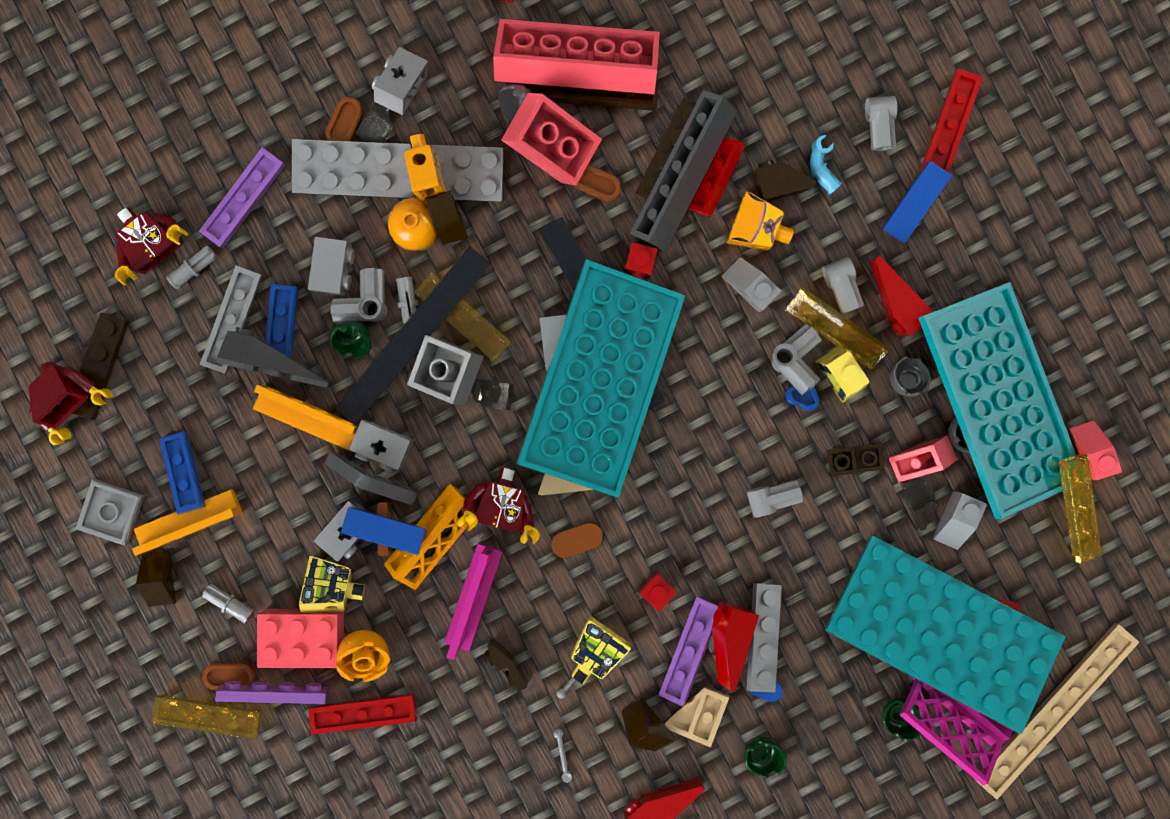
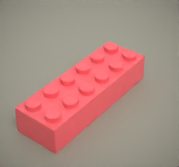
M500 19L493 56L494 81L655 94L660 32Z

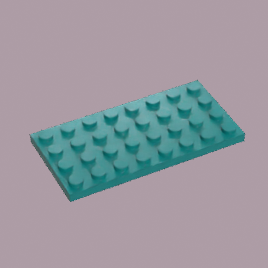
M586 259L516 464L619 498L685 295Z
M1010 282L918 318L995 519H1003L1086 480Z
M873 535L870 536L825 628V631L1019 734H1022L1066 637Z

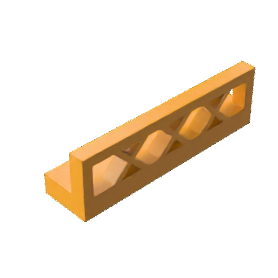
M267 385L256 386L254 392L259 395L253 407L254 410L349 450L359 427L358 424H354L351 421Z
M449 484L416 524V526L427 528L420 554L415 555L396 549L384 563V566L394 579L414 590L418 588L469 525L467 521L461 527L457 525L459 519L457 513L463 507L464 495L455 486ZM452 527V532L447 537L441 538L442 531L445 528ZM435 547V553L431 557L424 558V553L428 549ZM419 567V572L412 580L406 577L411 569Z
M234 489L204 500L206 506L204 508L181 515L174 512L134 528L140 544L132 548L134 555L151 551L243 514Z

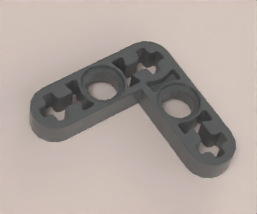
M334 451L329 452L324 464L349 482L364 490L410 505L414 504L418 495L416 490L404 484L371 474L351 459Z

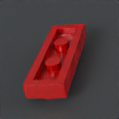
M724 137L688 207L690 211L708 217L712 216L745 148V144L740 140Z

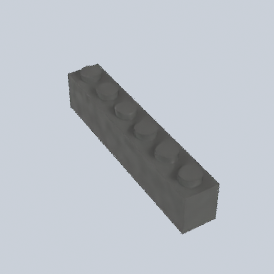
M702 91L630 232L633 237L645 246L657 248L658 251L665 253L737 113V110L724 96Z

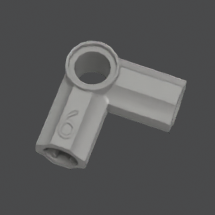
M375 268L360 270V298L333 299L331 304L333 322L355 320L379 323L383 321L388 312L385 305V271ZM376 303L378 306L377 312L369 316V306Z
M805 324L786 342L778 345L774 349L771 359L774 370L782 373L802 396L820 381V378L802 360L805 355L822 341L815 329L808 324ZM783 353L787 354L791 361L789 363H781L777 356Z

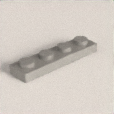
M235 265L200 365L225 374L228 372L230 366L215 363L227 331H236V327L244 328L263 275Z
M753 583L751 611L758 614L759 619L749 647L748 691L772 693L776 691L782 585Z

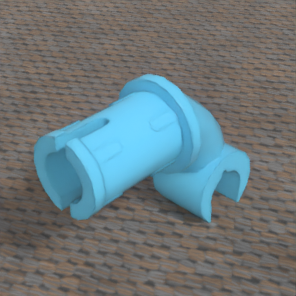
M823 135L812 143L810 177H814L827 191V194L830 195L842 182L826 167L827 163L823 162L824 155L833 149L834 144L832 143L827 148L822 149L821 140L827 136Z

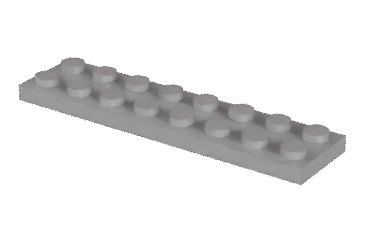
M292 139V193L418 198L412 192L404 152L411 150L410 144ZM431 145L437 153L447 191L452 190L455 200L503 202L504 148Z

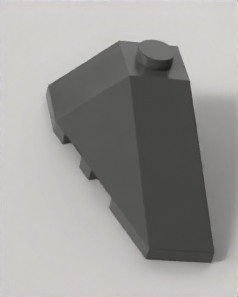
M236 327V331H227L215 362L249 371L260 370L271 376L289 377L294 381L325 388L330 386V381L261 338L252 336V330Z

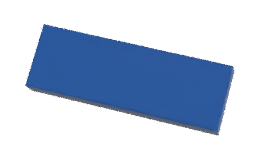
M928 161L882 229L901 242L906 243L952 175L933 162Z
M271 284L265 342L292 358L299 287Z
M182 431L159 438L177 514L181 515L206 507L188 433Z
M348 507L341 533L419 555L427 528Z

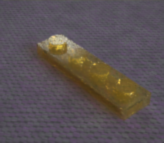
M430 273L414 293L424 301L441 280L433 273ZM463 299L458 302L445 318L446 321L494 362L512 343Z
M804 287L798 291L786 307L787 311L813 327L815 331L840 348L849 350L856 360L870 370L878 364L889 350L883 343Z
M1078 454L1059 461L1073 561L1080 564L1102 556L1088 455Z
M158 695L155 699L152 723L256 740L259 737L262 711Z

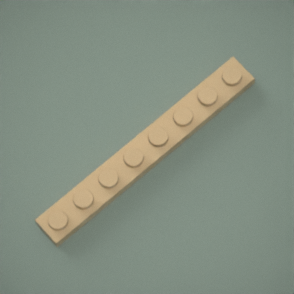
M1114 623L1029 717L1023 733L1019 734L1016 732L1001 748L988 784L982 787L997 800L1137 646L1139 641L1121 625Z

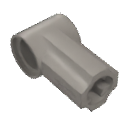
M896 97L867 98L865 116L867 122H870L871 150L886 151L894 149L896 147L894 123L897 116Z
M849 257L822 266L824 279L828 287L833 290L841 314L864 306L855 281L856 271Z
M797 480L772 487L762 486L746 492L754 518L775 513L777 509L803 502L802 491Z

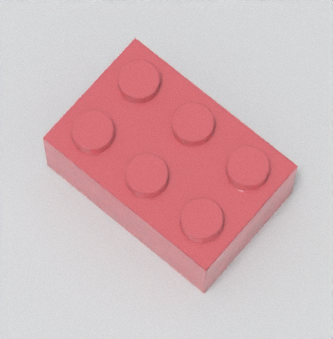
M527 93L501 140L559 182L577 185L602 139L545 95Z
M300 609L263 610L257 614V668H337V649L344 638V612L301 613Z

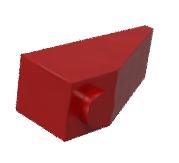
M878 256L870 261V265L886 317L891 322L890 327L899 336H912L921 328L918 318L934 311L881 256Z
M720 601L718 609L714 613L712 624L718 683L735 692L759 615L747 608Z
M697 778L643 794L639 799L634 798L625 807V819H675L705 791L703 781Z

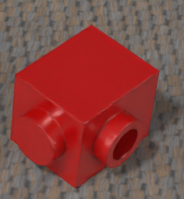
M632 242L625 272L641 280H644L645 277L650 278L658 249Z

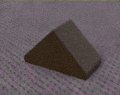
M170 551L142 555L135 585L148 607L176 603Z
M642 697L622 710L630 746L657 751L675 739V736Z

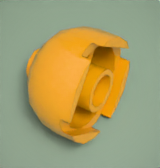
M418 198L403 199L389 213V233L395 243L405 250H426L438 239L439 236L425 201H421Z
M358 630L348 634L343 638L337 649V671L343 678L349 681H354V678H363V682H369L381 677L387 672L390 662V651L386 641L378 633L369 630Z

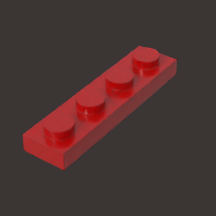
M959 68L955 71L920 171H922L928 161H931L948 173L950 172L983 77Z
M414 693L315 705L308 708L311 735L411 723L417 720Z

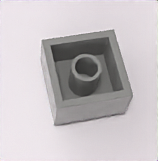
M425 335L407 385L448 403L465 406L484 356L440 338Z

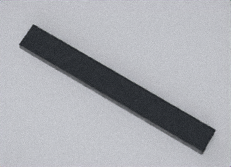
M563 217L540 229V232L574 291L586 258ZM657 385L655 386L648 410L665 401Z
M469 246L336 405L335 409L354 424H357L421 348L425 335H432L489 267L490 262Z

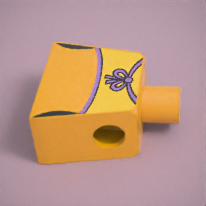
M424 134L410 136L408 139L411 150L404 152L412 192L421 201H425L426 197L446 192L447 189L437 153L431 145L426 144Z
M746 191L726 243L769 250L772 248L774 240L789 244L794 229L780 225L784 215L782 210Z

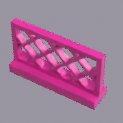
M481 543L477 544L444 642L450 645L446 658L454 660L460 649L470 651L503 553L502 550Z
M912 677L914 683L900 712V716L982 786L988 784L1002 744L1010 739L1013 731ZM921 687L930 694L931 699L924 700ZM926 704H933L937 718H930ZM941 704L950 710L951 717L944 716ZM913 705H918L922 719H918L911 713ZM948 721H953L957 736H951L947 725ZM961 721L970 727L972 734H965ZM939 722L943 737H939L934 732L932 723ZM982 738L992 746L990 752H986ZM967 739H974L978 753H971ZM953 740L960 741L964 755H960L955 750ZM980 757L983 766L982 772L976 768L973 758Z

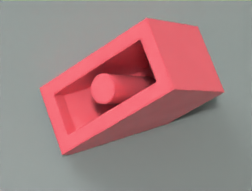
M1092 420L1067 429L1085 479L1100 480L1122 472L1114 446L1095 421Z
M948 435L924 442L889 457L898 482L944 470L958 460Z

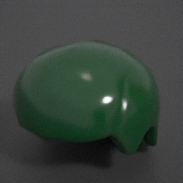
M340 321L332 327L329 333L331 347L338 351L341 356L350 353L355 359H360L367 355L371 349L369 330L359 321Z
M899 697L888 701L882 710V722L890 735L893 734L901 738L902 741L917 739L921 733L900 716L907 698ZM913 705L911 713L918 719H922L918 705Z
M758 737L750 741L743 752L744 763L749 771L764 778H767L772 773L780 775L787 764L784 750L771 737Z

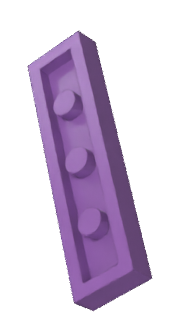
M262 147L199 232L217 246L224 248L286 165Z
M696 597L659 696L680 706L686 704L713 634V616L718 609L717 604L704 598Z
M226 681L216 690L215 702L325 704L328 687H322L320 683H307L305 686H295V683L281 682L278 686H268V683L263 681L252 682L251 685H241L239 681Z

